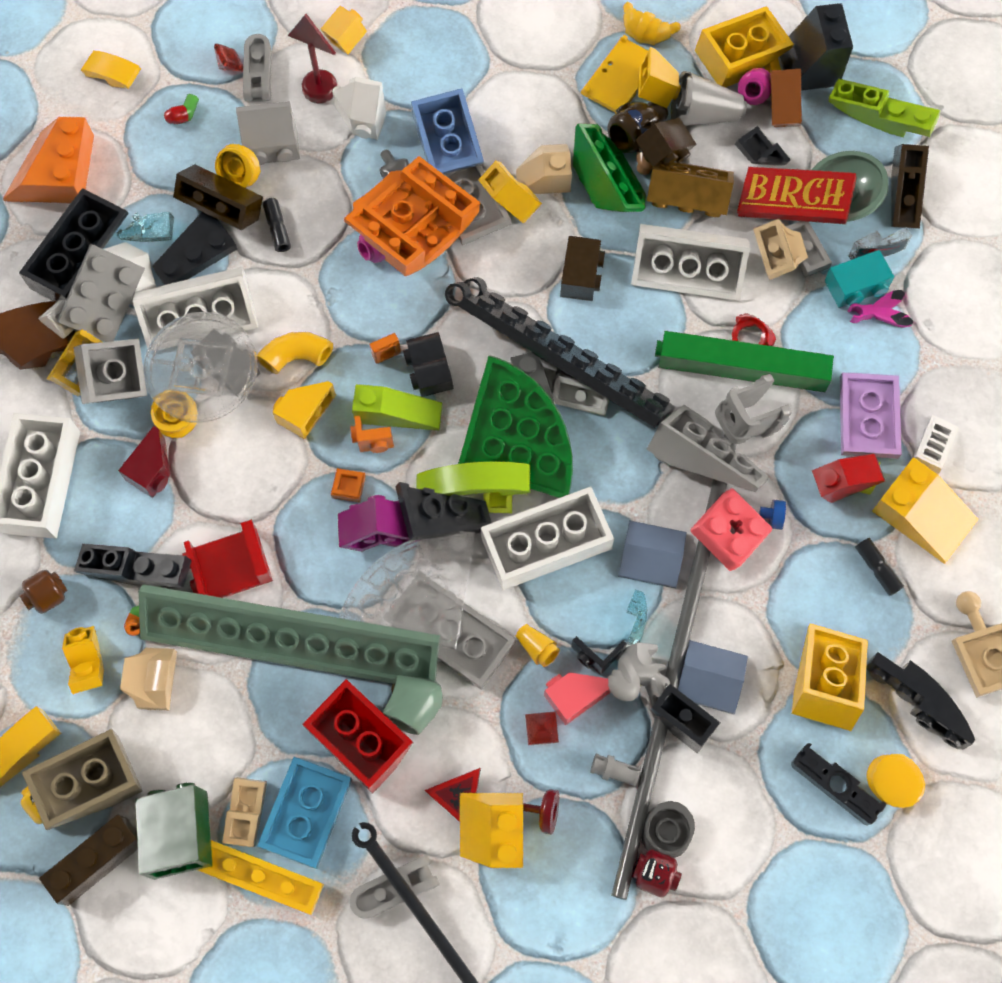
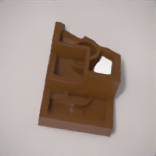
M57 300L26 305L0 313V354L6 356L18 369L45 367L51 354L64 351L75 334L73 330L68 336L61 338L38 319L58 302Z

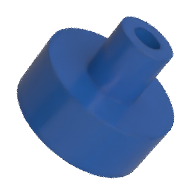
M772 500L770 508L760 507L759 515L763 519L769 520V525L772 529H783L786 501Z

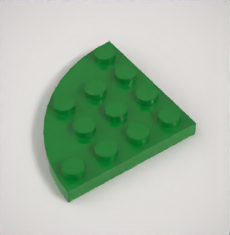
M489 355L458 464L473 462L529 464L530 489L558 498L569 495L573 476V454L567 428L559 410L550 396L532 377L509 362Z

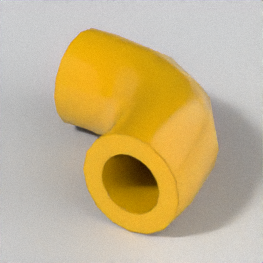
M290 332L271 340L255 357L258 363L273 374H278L287 363L294 360L304 359L317 366L323 365L332 353L333 343L311 332Z

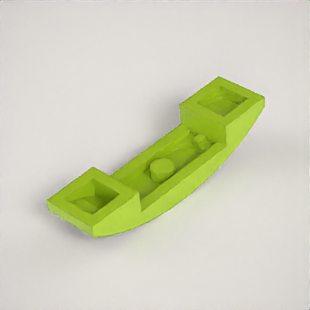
M473 462L438 467L418 473L416 488L421 490L424 487L434 489L435 493L448 496L452 494L468 495L500 492L502 496L529 494L530 465L515 462Z

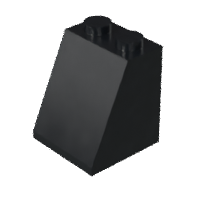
M842 3L815 6L789 35V38L794 43L793 48L780 56L783 70L801 69V91L834 87L838 78L842 79L853 49Z

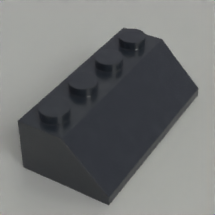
M82 188L20 270L19 274L29 289L50 300L67 299L90 244L103 249L129 214L128 211Z

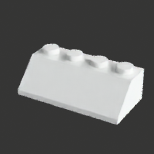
M640 224L631 285L740 301L750 251L749 239Z
M243 267L137 291L133 296L132 302L149 353L203 341L214 329L223 336L224 334L229 335L258 328Z

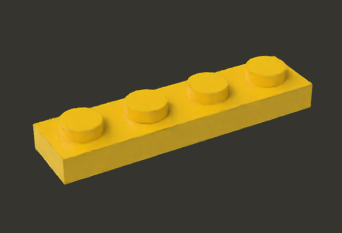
M211 840L212 866L198 869V871L309 915L313 914L324 886L323 883Z

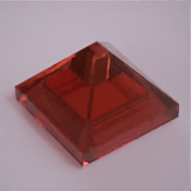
M217 43L214 45L219 69L243 71L244 66L235 49Z
M556 712L525 714L528 746L559 743Z

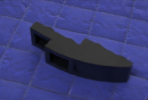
M82 544L74 572L136 586L144 584L162 588H184L192 560L182 555L136 552L129 547Z
M879 652L869 660L866 670L870 672V676L875 681L881 684L887 683L896 690V694L907 702L913 701L916 703L910 714L916 717V722L927 730H935L943 736L942 739L945 743L956 749L961 748L963 750L974 743L975 737L961 710L950 695L925 670L911 660L901 668Z

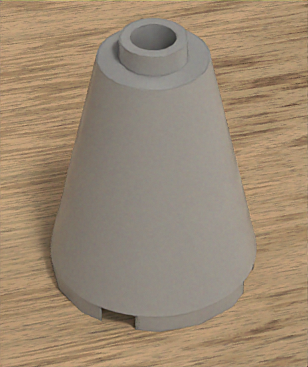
M683 71L679 75L681 90L677 99H672L671 119L680 118L686 126L735 122L745 115L747 102L744 101L742 94L691 72Z

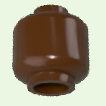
M42 570L22 582L24 593L19 595L28 611L34 608L38 613L43 614L61 604L65 600L64 593L68 590L56 571L50 573L48 570Z

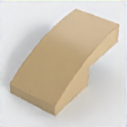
M234 778L230 810L226 812L222 843L247 847L255 846L267 781Z

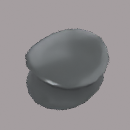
M667 801L653 807L647 814L642 834V843L646 850H656L673 858L681 856L687 850L694 835L695 821L693 815L686 806L679 802Z

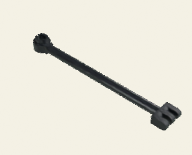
M367 822L359 823L361 829L370 831L371 837L368 841H361L358 836L360 830L354 827L352 830V841L359 848H366L461 982L479 983L376 841L377 831L375 827Z

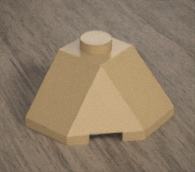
M541 145L516 169L517 181L527 185L534 194L571 192L572 171L568 145Z

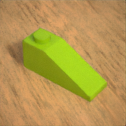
M356 384L352 413L353 416H360L362 424L440 431L443 404L442 402L384 386Z

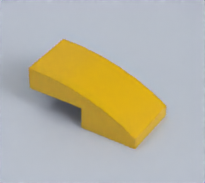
M93 50L81 68L86 77L105 79L111 87L126 89L130 88L141 70L139 65L129 60Z

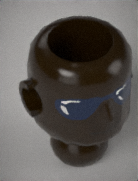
M628 102L616 109L617 113L610 118L607 126L608 136L621 152H637L640 146L636 139L655 123L666 121L668 108L652 102L648 104L643 102L630 104Z

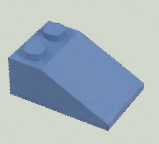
M463 88L411 101L413 119L429 164L443 174L484 164Z

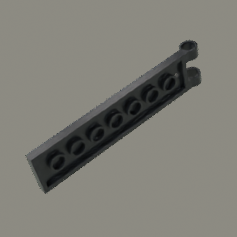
M473 277L464 282L450 284L446 288L445 298L450 305L458 306L654 428L669 417L675 409V406L670 403L669 398L661 393L654 394L646 389V385L636 378L630 379L622 374V370L619 367L600 361L598 355L588 349L582 350L574 345L575 341L570 337L558 335L551 331L552 328L547 323L530 318L526 310L517 306L512 307L505 302L503 296L497 293H489L487 285L482 278ZM472 281L479 286V294L477 296H474L469 288ZM455 287H459L462 290L463 298L461 301H457L453 296Z

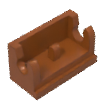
M801 69L771 71L772 126L799 127L802 124Z

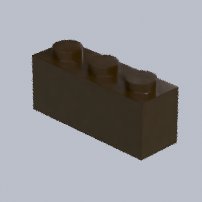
M196 164L176 174L173 198L241 231L259 220L263 196Z
M117 814L39 877V880L57 904L69 906L138 850L137 830L128 818Z

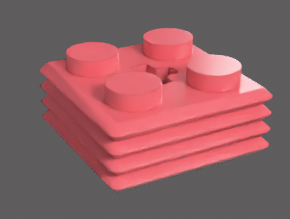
M731 488L717 499L690 531L729 571H732L746 561L772 531V527ZM731 526H732L733 529H734V532H735L734 534H732V533L729 531V530L731 529Z

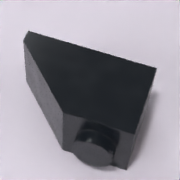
M669 684L651 707V710L667 729L697 754L721 723L671 684Z

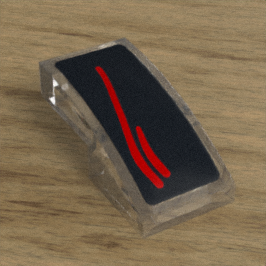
M905 227L883 239L879 232L875 231L854 242L848 257L852 260L880 250L884 257L898 253L906 248L912 234Z

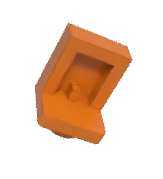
M354 416L355 426H350L352 443H358L360 452L382 453L387 451L388 448H394L391 427L363 430L361 417Z

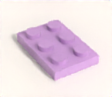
M842 372L840 376L841 455L863 456L875 454L878 458H900L902 450L899 376Z

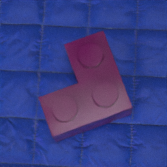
M370 496L367 501L350 505L349 509L338 513L340 548L363 552L379 544L406 548L422 541H409L399 501L387 500L385 496Z

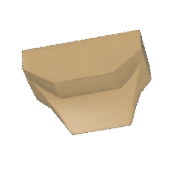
M780 219L753 229L766 273L770 280L795 270L798 264L808 258L801 233L785 227Z
M145 648L139 654L124 658L120 690L134 700L138 709L169 711L177 651L169 648Z

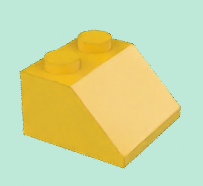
M460 793V857L490 868H523V793Z

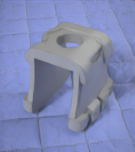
M771 374L761 376L760 379L745 388L739 389L738 386L732 388L728 392L726 399L717 406L715 416L725 435L733 444L744 443L753 436L761 435L762 438L772 436L784 427L783 425L790 419L791 409L789 405L751 419L745 408L754 406L772 386L774 378ZM731 411L735 416V423L731 419Z

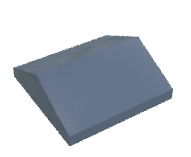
M629 520L618 577L676 589L687 532Z
M689 640L678 690L697 705L735 714L744 683L748 656Z

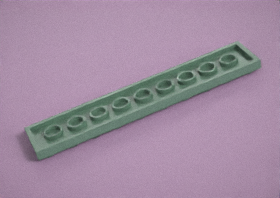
M144 584L138 591L141 640L387 683H395L398 675L421 677L436 681L440 635Z

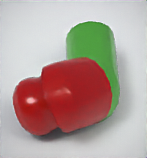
M187 94L183 105L171 107L165 111V121L169 124L189 122L194 115L199 98L193 94Z

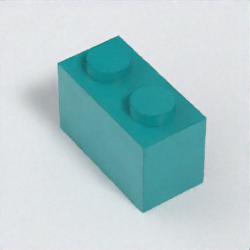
M877 250L831 267L824 282L838 308L846 305L859 304L870 296L879 297L888 292L895 276L881 251Z

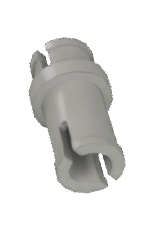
M597 753L595 754L590 773L602 775L601 778L607 781L611 778L636 786L641 767L614 760L615 756L608 755L604 757Z

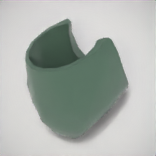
M398 675L396 682L392 684V696L383 713L400 730L419 735L435 718L442 706L443 694L441 685L436 681L421 677Z

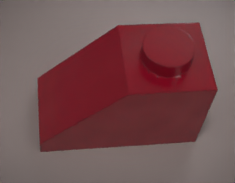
M156 426L151 428L118 470L125 481L151 498L166 487L170 477L166 441Z

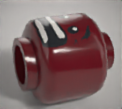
M651 849L646 855L640 854L632 878L636 879V885L640 890L663 898L668 894L669 890H677L682 873L677 871L678 864L675 858Z

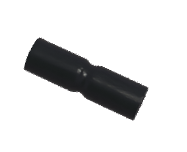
M276 198L266 199L262 205L267 223L270 226L275 251H288L291 248L286 227L283 224L284 220L279 202Z
M870 538L863 540L855 546L889 596L904 588L902 582L890 565L885 562V558Z

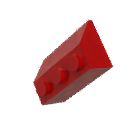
M347 679L302 724L372 794L395 771L414 743Z

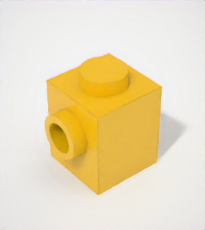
M341 5L320 28L330 43L347 55L367 32L361 23L363 18L355 10L351 9L348 11Z

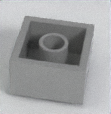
M139 339L81 344L73 347L82 404L147 396Z

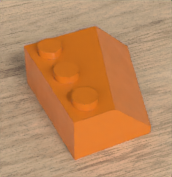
M58 117L44 128L29 151L3 200L7 202L71 203L82 188L86 190L94 134L86 118Z

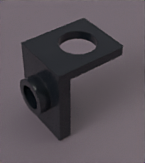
M577 636L572 640L571 648L578 653L576 657L582 665L588 669L593 667L601 675L624 651L627 642L623 640L604 661Z

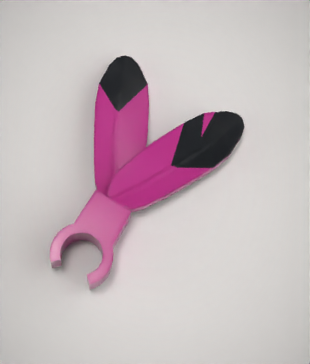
M893 290L887 293L873 305L852 304L847 311L849 313L856 311L859 316L854 315L852 317L851 323H858L861 320H868L874 317L901 328L910 327L913 324L912 318L907 314L892 309L903 300L905 293L902 290Z

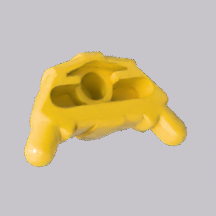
M626 2L623 5L625 33L635 39L636 42L655 46V44L669 39L672 34L681 29L680 23L673 22L669 24L668 22H662L651 12L645 11L643 13L636 10L630 2Z

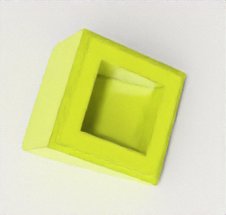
M500 492L483 493V501H486L489 513H512V495L502 496Z

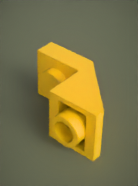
M497 160L478 179L491 197L522 223H525L542 204L527 185L516 181L505 166Z
M78 627L64 635L62 650L70 667L68 685L71 693L76 694L102 686L104 667L95 627Z

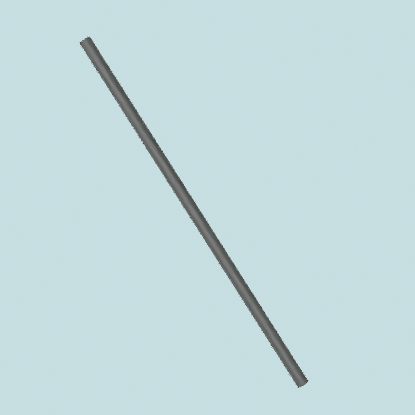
M731 412V419L735 423V416L733 412ZM732 443L730 447L735 452L737 444ZM713 479L706 511L725 493L727 483ZM699 540L665 674L670 684L678 689L711 553ZM656 715L611 894L613 897L627 900L668 731L667 727Z

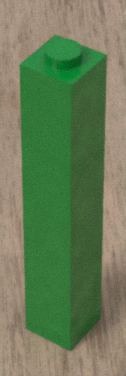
M664 331L663 340H657L655 357H660L658 368L755 382L761 376L771 374L774 378L772 385L826 392L832 379L834 355L672 331Z

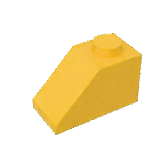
M650 47L639 67L638 97L667 108L671 100H676L680 93L679 72L656 49Z
M326 381L289 389L283 397L281 396L276 400L273 406L272 413L276 423L305 439L335 398L334 386L331 382Z

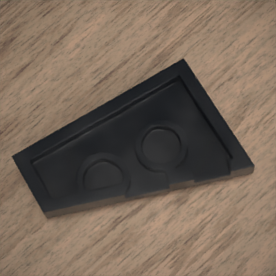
M201 212L152 267L164 285L184 281L236 251L237 246L217 218Z
M399 482L395 486L409 541L481 533V527L492 523L486 501L456 494L451 496L435 493L434 489L425 487L422 490L409 487V484Z

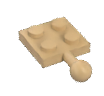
M972 591L962 592L957 597L956 606L961 613L968 616L975 632L953 639L952 644L977 698L1002 690V623L986 628L979 612L981 607L980 597Z

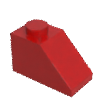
M875 454L838 459L812 470L821 497L830 503L885 482Z

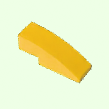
M38 706L30 710L0 737V787L40 756L38 752L62 734L46 712Z

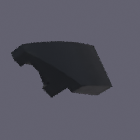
M758 126L735 143L742 154L753 164L786 165L791 161L778 143L772 145Z

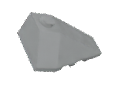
M686 405L680 407L660 423L647 447V450L653 453L659 461L756 492L768 480L769 477L746 455L736 454L731 449L730 445L732 442L726 437L720 439L712 431L714 425Z

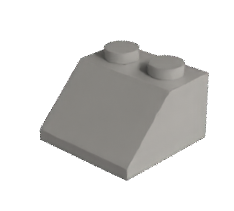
M290 101L236 107L242 146L254 152L259 160V165L300 159L298 132Z

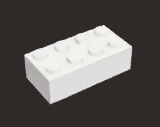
M13 413L0 468V533L57 539L80 436V430L71 418Z
M591 486L481 527V538L502 590L612 550L614 537Z

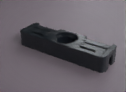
M811 743L806 744L791 762L792 768L866 826L873 824L878 818L877 815L886 807V803L884 801L879 803L858 786L861 783L837 763L831 765L810 749ZM832 776H840L845 780L846 789L844 792L837 793L831 789L830 779Z

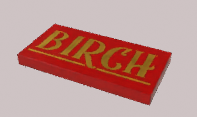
M748 166L737 209L738 217L846 224L857 179L856 173Z

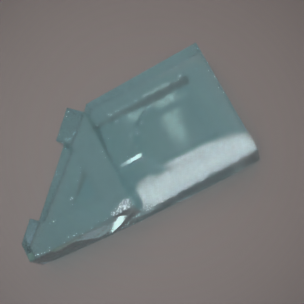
M170 211L146 214L143 217L136 212L132 216L134 221L125 230L120 229L116 235L120 240L169 241L172 240L174 216Z
M635 589L626 612L637 617L627 642L628 645L641 642L647 620L646 597L644 592Z

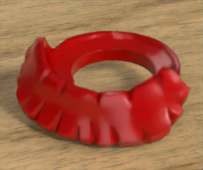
M748 313L740 314L736 317V325L732 330L733 341H738V334L742 329L756 326L762 332L758 344L767 346L775 344L776 337L773 330L765 322L761 321L760 318Z

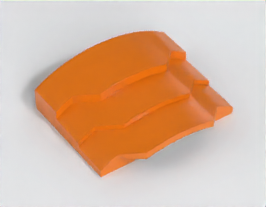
M418 156L403 170L389 172L373 189L354 201L353 211L344 218V222L360 233L366 242L385 256V261L404 276H408L430 264L457 240L479 213L480 201Z

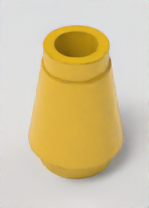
M528 624L523 625L515 635L536 665L541 664L543 667H547L556 659L560 652V649L556 646V641L530 627Z

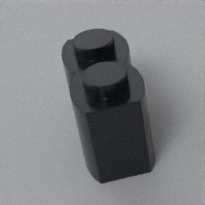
M439 332L406 340L408 349H404L403 353L406 365H412L414 373L409 374L413 390L419 389L421 397L454 389Z

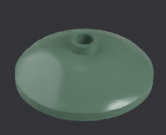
M842 151L827 156L812 168L815 171L856 173L857 179L847 222L861 219L874 212L887 195L889 186L887 171L883 164L870 154L860 151Z

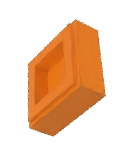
M395 333L369 344L376 364L401 353L399 339Z
M337 468L331 497L360 503L366 478L365 473Z

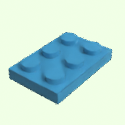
M293 757L257 847L317 869L351 785L352 778Z

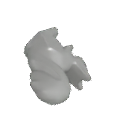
M635 643L624 649V653L618 662V670H612V674L608 676V687L614 697L622 701H633L639 695L640 686H644L651 703L655 704L670 684L669 679L660 674V671L664 670L666 666L664 664L652 663L651 656L657 652V644Z

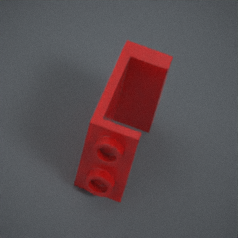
M252 519L240 523L242 532L197 547H193L189 540L183 542L186 552L182 553V556L192 560L189 569L192 570L194 579L189 580L193 593L224 598L273 581L257 528Z

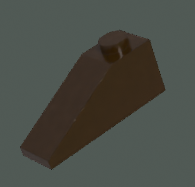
M901 144L894 147L891 174V227L920 229L929 146Z

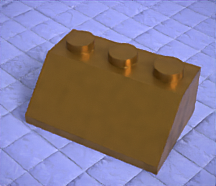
M673 162L666 167L664 164L658 165L652 169L647 201L652 202L653 206L659 208H667L668 205L677 206L678 210L687 213L699 210L705 211V215L710 217H720L721 214L727 215L734 184V172Z

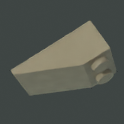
M113 729L103 732L22 772L46 830L112 807L143 791L121 740Z

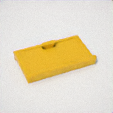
M623 35L580 93L616 114L618 107L628 102L630 103L638 93L639 67L648 50L629 41L628 37Z

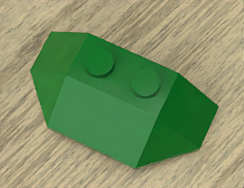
M578 123L575 127L573 167L589 194L592 203L599 209L619 212H642L646 207V193L624 154L609 137L602 133V129L598 124Z

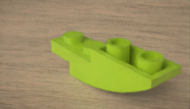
M839 78L828 98V102L850 117L886 133L903 138L906 131L930 137L940 116V110L888 98L889 90Z

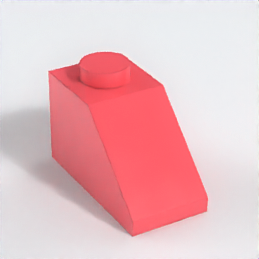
M569 672L564 677L558 674L546 683L548 688L544 691V697L563 723L567 725L611 692L608 687V678Z

